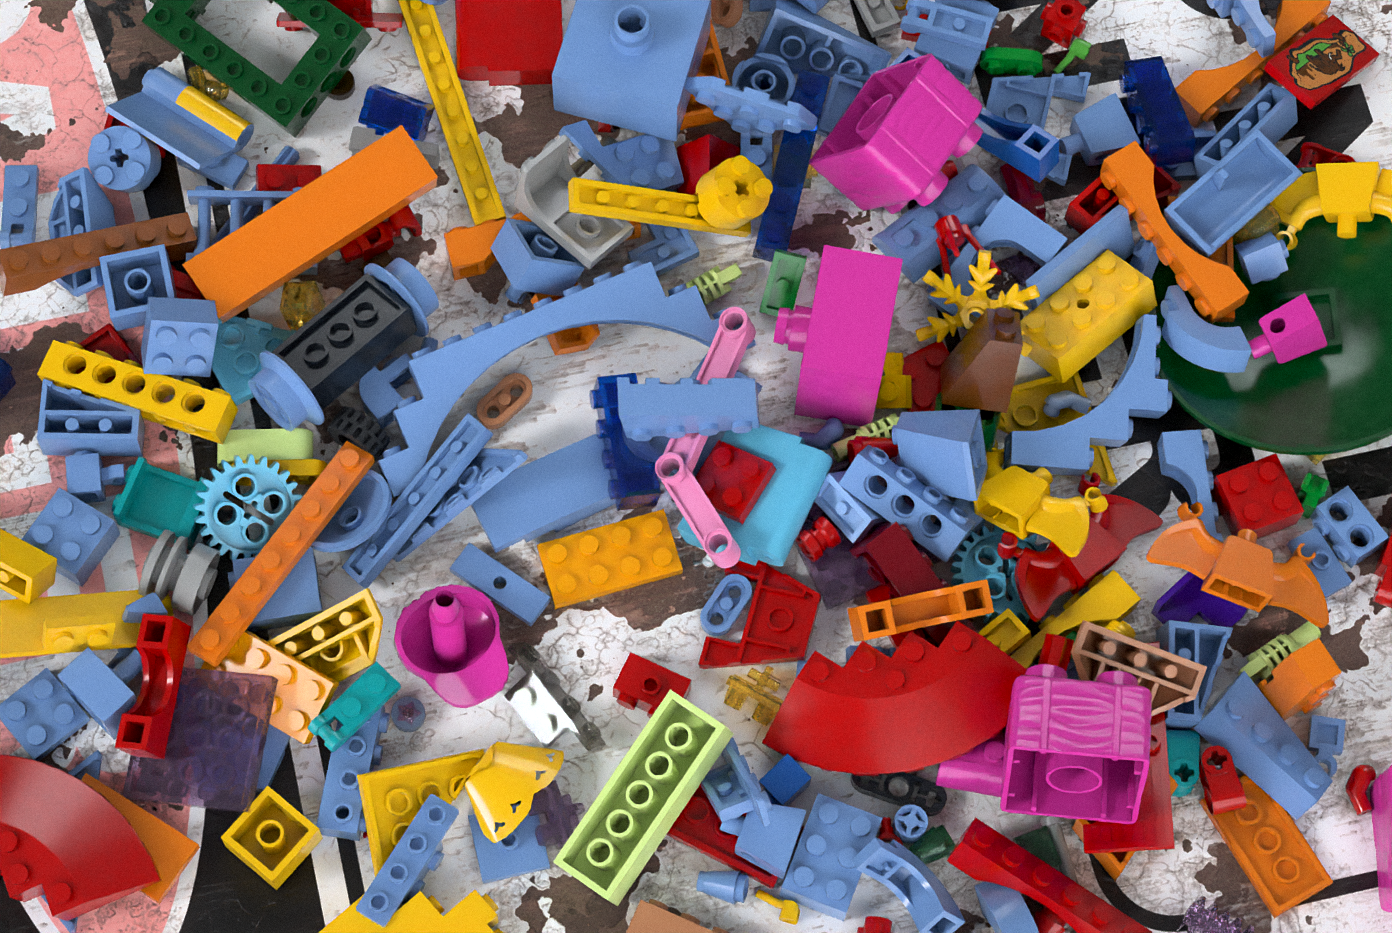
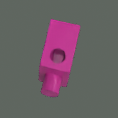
M1305 293L1260 318L1259 324L1263 334L1248 341L1254 360L1273 352L1278 364L1288 362L1328 346L1319 319Z

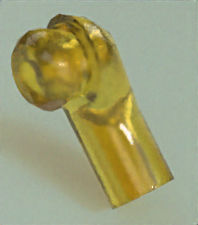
M201 66L191 67L187 71L192 86L217 102L228 97L229 89L226 84L207 80Z

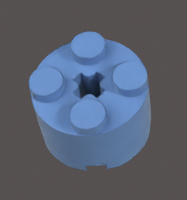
M758 53L746 61H741L736 66L732 76V86L742 91L744 87H749L770 94L769 99L778 100L787 105L788 100L794 102L795 76L786 61L781 57L770 53Z
M112 126L92 138L88 152V164L92 175L99 184L124 193H136L145 190L154 180L155 176L158 175L161 169V153L156 143L133 128ZM125 154L128 155V160L121 164V158H124Z

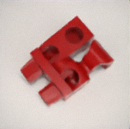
M407 205L391 215L387 222H380L338 250L345 263L361 257L365 262L385 250L391 249L394 245L393 237L400 236L402 228H409L415 237L422 235V228L410 206Z

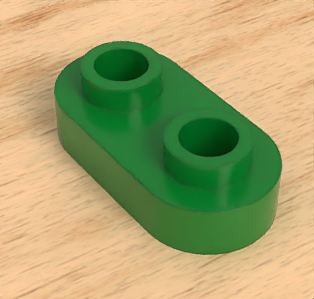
M988 47L985 48V51L982 50L980 67L991 75L1007 73L1017 74L1018 76L1033 75L1034 77L1043 69V55L1038 51L1029 49Z

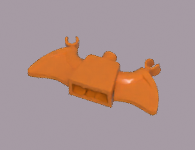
M1187 502L1181 504L1177 509V514L1182 522L1162 532L1146 555V559L1150 563L1182 568L1204 580L1201 586L1202 591L1260 613L1268 603L1271 606L1291 610L1319 628H1324L1329 623L1325 596L1315 575L1307 566L1315 558V551L1310 557L1303 556L1301 549L1305 543H1301L1287 562H1273L1272 551L1256 544L1257 534L1249 529L1238 531L1237 536L1229 535L1222 543L1211 536L1206 530L1203 521L1198 519L1203 513V506L1199 502L1191 505L1192 513L1188 508Z

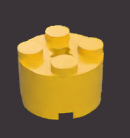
M739 155L723 161L699 179L695 194L698 193L699 198L697 207L701 216L711 226L721 230L725 228L735 230L765 211L769 203L770 194L773 191V186L757 165L749 161L745 156Z

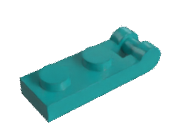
M376 661L322 714L315 717L307 729L314 736L319 735L324 739V745L331 752H335L401 689V685ZM335 719L342 725L337 731H334L329 726Z

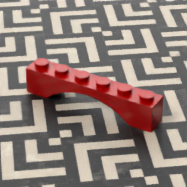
M976 817L961 835L947 859V862L975 880L1005 886L1033 898L1059 915L1077 933H1152L1151 930Z

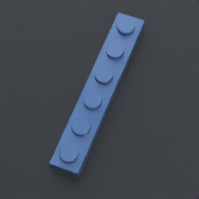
M467 413L394 502L379 530L357 547L342 568L360 586L365 589L368 588L494 434L474 416Z

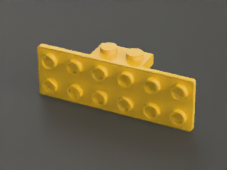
M138 590L38 597L31 604L21 599L0 600V658L83 652L87 647L92 651L136 647L141 623H125L122 620V615L127 605L144 596L140 595ZM168 593L162 604L168 612L167 616H174Z

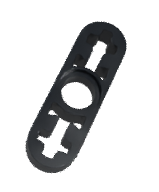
M909 773L884 774L887 777L883 784V791L877 790L879 782L869 780L866 785L861 783L860 776L851 774L850 781L856 791L900 807L908 804L917 805L926 812L927 816L938 815L944 809L947 801V794L943 787L935 786V782ZM882 774L871 777L881 781ZM896 779L904 781L908 786L907 794L901 797L894 796L889 790L890 782ZM914 785L920 787L917 794L928 796L929 792L936 793L935 799L940 801V803H934L932 807H928L925 805L926 799L916 796L915 802L909 801L914 792Z

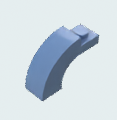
M1179 285L1168 286L1165 298L1161 302V314L1165 319L1161 334L1168 345L1186 360L1203 368L1227 373L1245 372L1252 349L1241 327H1220L1204 321L1193 311L1184 291Z

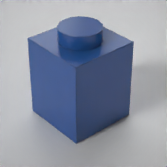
M787 753L759 780L761 792L766 791L771 804L788 807L810 786L812 777Z

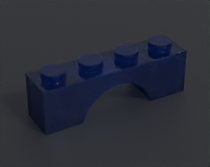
M636 373L597 377L594 389L589 392L591 408L597 409L598 419L595 423L598 439H603L605 449L602 450L604 469H609L611 480H608L609 497L611 500L615 499L617 511L656 506L661 490L658 475L655 472V462L636 456L627 447L623 439V426L619 418L617 377H629L630 384H638Z

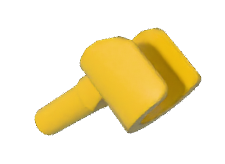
M760 889L757 891L755 897L775 908L781 909L780 921L793 925L798 923L800 909L796 902L777 899Z

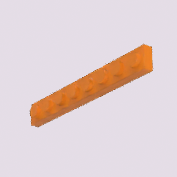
M348 441L343 444L187 645L189 652L217 668L375 463L373 455Z

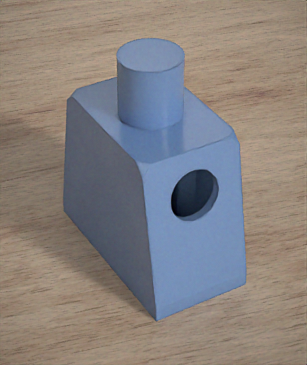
M1116 93L1077 113L1072 118L1069 128L1071 135L1059 139L1062 153L1072 155L1080 152L1085 164L1088 166L1103 164L1104 159L1135 140L1139 146L1141 145Z
M771 804L772 810L767 812L771 824L765 827L754 810L747 812L746 817L741 815L738 818L722 822L721 831L739 836L734 853L778 878L784 879L805 819L806 810Z

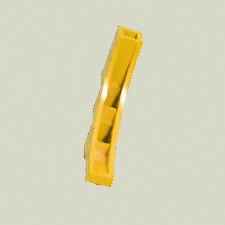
M475 889L444 916L441 913L445 910L432 895L426 898L420 891L394 913L385 927H381L357 912L356 906L363 897L362 895L319 932L503 933L499 928L495 931L491 929L499 922L498 915L495 913L499 909L488 894L485 893L481 897Z

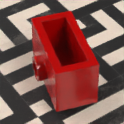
M630 652L613 686V697L617 698L616 702L630 710H634L637 707L648 712L647 716L651 718L669 690L686 699L691 690L692 680Z

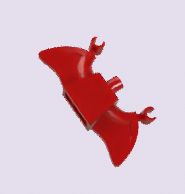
M1093 472L1089 482L1085 479L1084 474H1082L1078 485V492L1085 496L1088 488H1098L1101 482L1100 476ZM1102 494V496L1106 497L1108 507L1100 513L1092 512L1089 508V536L1083 549L1076 557L1067 556L1053 542L1044 551H1035L1027 547L1021 549L1017 547V537L1009 532L1002 534V543H998L997 552L1003 559H1011L1014 556L1018 558L1015 566L1017 591L1029 617L1033 621L1038 622L1056 598L1069 591L1075 595L1084 589L1096 576L1101 573L1103 574L1117 563L1127 550L1126 546L1131 540L1160 528L1163 524L1162 518L1135 501L1117 495Z

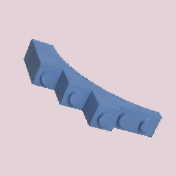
M1144 314L1135 322L1132 348L1125 369L1113 390L1097 407L1086 415L1064 425L1038 431H1012L1004 438V470L1010 466H1018L1028 472H1034L1039 467H1044L1051 474L1082 476L1093 465L1094 449L1090 448V445L1121 447L1128 441V438L1132 437L1133 420L1129 419V416L1159 419L1171 408L1172 391L1168 390V380L1155 379L1160 371V359L1156 357V345L1160 342L1161 328L1157 326V315Z

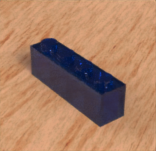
M1162 56L1125 61L1124 74L1119 76L1120 89L1122 93L1127 94L1129 112L1131 114L1134 113L1136 116L1137 132L1144 136L1146 154L1152 156L1156 167L1193 162L1196 137Z

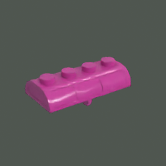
M1001 732L993 739L990 738L974 747V750L966 755L939 763L935 786L1001 797L1005 732Z

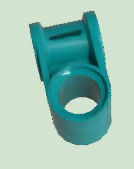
M1166 730L1169 774L1178 784L1172 796L1185 797L1191 793L1199 779L1200 736L1195 730ZM1177 773L1182 774V778L1187 781L1181 782V777Z

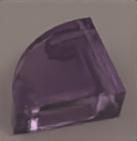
M1012 255L1001 262V267L1022 287L1026 285L1025 281L1042 267L1028 256Z

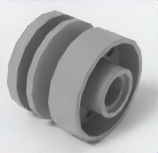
M164 530L155 545L150 549L144 562L138 589L139 594L146 596L155 590L162 602L168 593L173 591L171 607L193 616L199 610L203 601L207 599L214 585L218 572L220 551L202 543H197L190 554H186L188 538L180 536L175 542V532Z

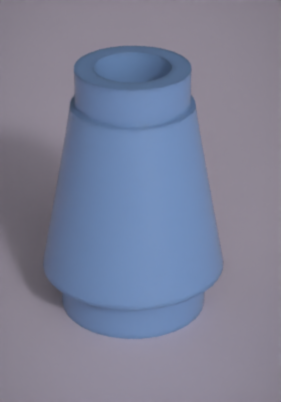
M700 871L696 888L699 892L734 905L737 902L744 903L749 888V876L743 875L741 871Z

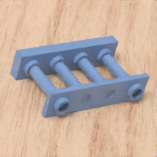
M197 186L195 190H187L189 204L198 205L197 249H194V253H186V262L210 247L211 205H231V234L243 226L244 205L263 206L264 213L303 187L293 188V191L215 190L212 186ZM318 263L299 275H318Z

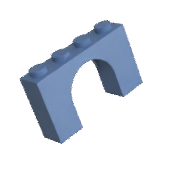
M1005 194L1000 201L995 199L989 205L985 212L987 218L980 227L975 225L971 229V233L985 250L989 251L997 247L1015 248L1042 267L1068 246V238ZM965 239L968 242L967 245L960 252L959 257H955L952 254L949 259L954 288L960 283L961 295L970 296L974 289L968 283L972 276L968 266L970 264L975 265L978 260V252ZM929 285L927 292L931 293L936 289ZM930 294L927 296L929 304L940 312L951 316L956 315L958 308L955 303L944 305L947 298H935L930 296ZM978 312L971 313L973 316L978 318L981 316V314Z

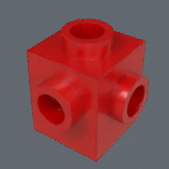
M1055 0L1054 3L1048 2L1040 19L1044 20L1040 35L1068 49L1075 36L1080 38L1087 26L1088 21L1084 20L1087 7L1083 6L1078 0Z

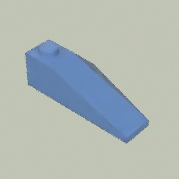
M787 0L774 1L754 55L770 53L781 57L786 61L794 74L810 75V78H820V76L833 77L836 73L861 82H867L873 73L886 68L892 56V53Z

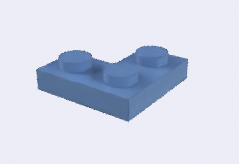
M645 223L654 240L628 252V259L631 263L641 260L643 265L651 261L656 275L659 276L699 257L700 251L687 229Z

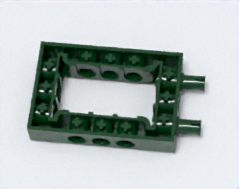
M149 0L154 5L142 19V22L152 33L294 138H296L372 40L363 26L327 0H267L271 4L275 2L294 21L298 19L304 23L314 36L317 37L283 83L279 84L195 22L200 14L203 15L206 12L205 7L211 0Z

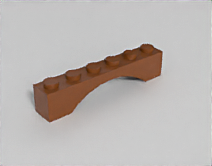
M188 212L0 249V288L3 297L33 291L66 275L100 266L99 257L162 244L166 247L170 262L186 259V253L194 252L197 238Z

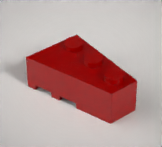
M1148 156L1154 164L1153 181L1155 196L1159 208L1167 206V196H1178L1182 186ZM1099 176L1069 203L1064 220L1082 235L1119 205V198L1113 190H1108ZM1130 214L1129 220H1135L1133 216Z

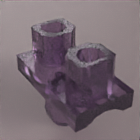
M556 780L537 793H534L531 809L528 814L530 816L541 813L545 814L547 823L538 825L535 828L538 845H555L556 850L563 848L570 838L573 829H576L579 820L577 816L585 812V807L583 803L573 804L570 794L561 796Z

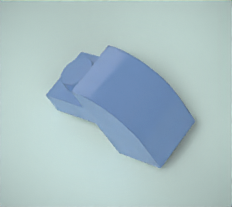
M407 353L400 358L394 357L383 366L382 371H379L374 366L360 378L359 392L363 409L366 415L371 417L372 421L377 422L382 429L395 421L392 413L394 410L399 409L396 403L403 400L395 389L412 378L407 365L412 359Z

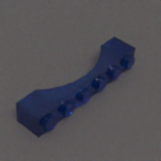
M799 70L792 102L803 105L818 120L815 130H801L800 133L784 130L771 180L773 191L770 194L768 206L763 212L752 255L754 258L772 262L776 248L785 251L788 249L831 77Z

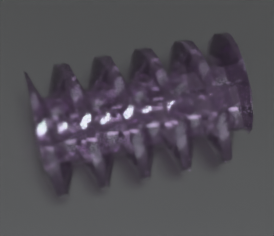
M1200 896L1191 903L1176 928V931L1187 925V933H1254V926L1252 925L1247 926L1241 931V918H1236L1229 923L1230 912L1227 910L1217 916L1218 905L1216 903L1211 904L1205 909L1206 897Z

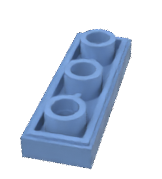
M470 542L449 568L451 573L529 626L534 624L551 601L550 596ZM500 582L506 584V586L502 589H497L495 587V585Z

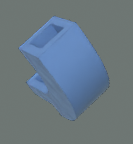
M876 837L852 859L857 870L887 886L902 901L911 914L919 933H954L965 923L958 906L940 880L917 856L897 841L892 840L888 844Z
M982 882L974 886L982 915L992 926L995 933H1039L1029 908L1019 891L991 882Z

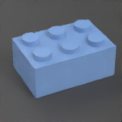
M818 793L779 896L844 922L862 874L861 871L855 868L852 859L876 838L882 817Z

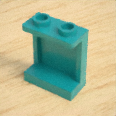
M139 456L136 464L129 466L125 476L126 486L122 494L118 493L116 495L111 511L119 526L158 539L164 530L175 532V542L180 536H185L188 538L187 550L191 551L203 523H196L194 521V518L202 515V511L193 508V504L203 502V498L199 497L195 492L199 490L206 491L207 486L202 483V477L197 482L148 464L146 458Z

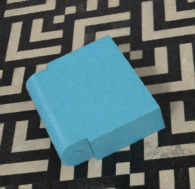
M760 425V428H752L747 433H735L732 430H726L721 441L773 463L777 470L743 524L721 514L719 516L740 547L741 556L739 561L754 566L758 560L774 566H783L833 464V459L825 452L807 446L802 437ZM683 516L677 530L687 544L704 549ZM728 544L720 545L716 553L724 551Z

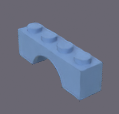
M1201 429L1162 432L1157 442L1161 474L1181 483L1187 490L1192 504L1195 502L1202 504L1203 513L1198 519L1203 521L1206 530L1211 536L1223 543L1221 533L1216 532L1215 522L1218 521V506L1211 499L1210 491L1214 488L1212 471H1207L1206 460L1209 459V446L1207 440H1202Z

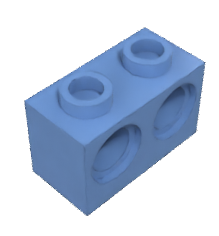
M1348 485L1319 504L1310 516L1313 527H1317L1322 536H1325L1333 545V552L1340 561L1346 562L1350 568H1353L1382 548L1389 538ZM1329 511L1339 512L1343 517V521L1333 519ZM1350 537L1360 538L1364 546L1358 547L1354 545Z

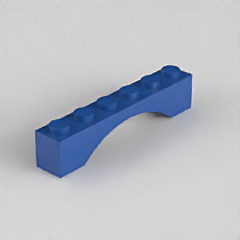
M907 47L890 66L915 59L921 55ZM982 108L979 116L974 121L983 129V133L976 143L977 145L1039 183L1059 163V139L1035 124L1010 121Z

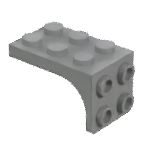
M562 135L557 140H550L539 155L535 158L533 156L529 157L522 164L520 180L515 188L517 192L513 206L590 270L632 235L634 226L627 220L569 212L568 182L573 177H578L574 173L568 159L570 138Z

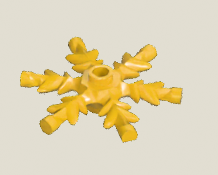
M979 250L977 267L972 264L968 266L975 280H968V283L974 289L970 296L961 295L960 283L954 288L949 274H945L944 279L941 280L929 269L923 276L922 280L936 289L930 293V296L947 298L944 305L955 303L958 311L954 316L942 312L944 319L927 317V320L932 325L915 330L916 336L921 342L937 335V342L940 343L949 331L953 337L957 327H964L969 331L978 320V317L971 314L972 312H978L982 315L986 308L1028 310V306L1023 302L1040 297L1039 290L1036 285L1019 291V285L1014 284L1006 296L1003 290H1001L998 300L989 299L986 291L994 287L995 284L988 282L995 276L998 269H989L992 252ZM1022 340L1021 355L1026 357L1033 347Z

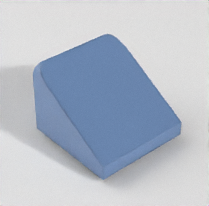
M152 592L127 605L122 615V620L125 623H141L143 613L167 616L168 612L156 592Z

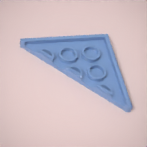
M482 448L392 559L396 562L404 559L525 462L528 455L522 450Z

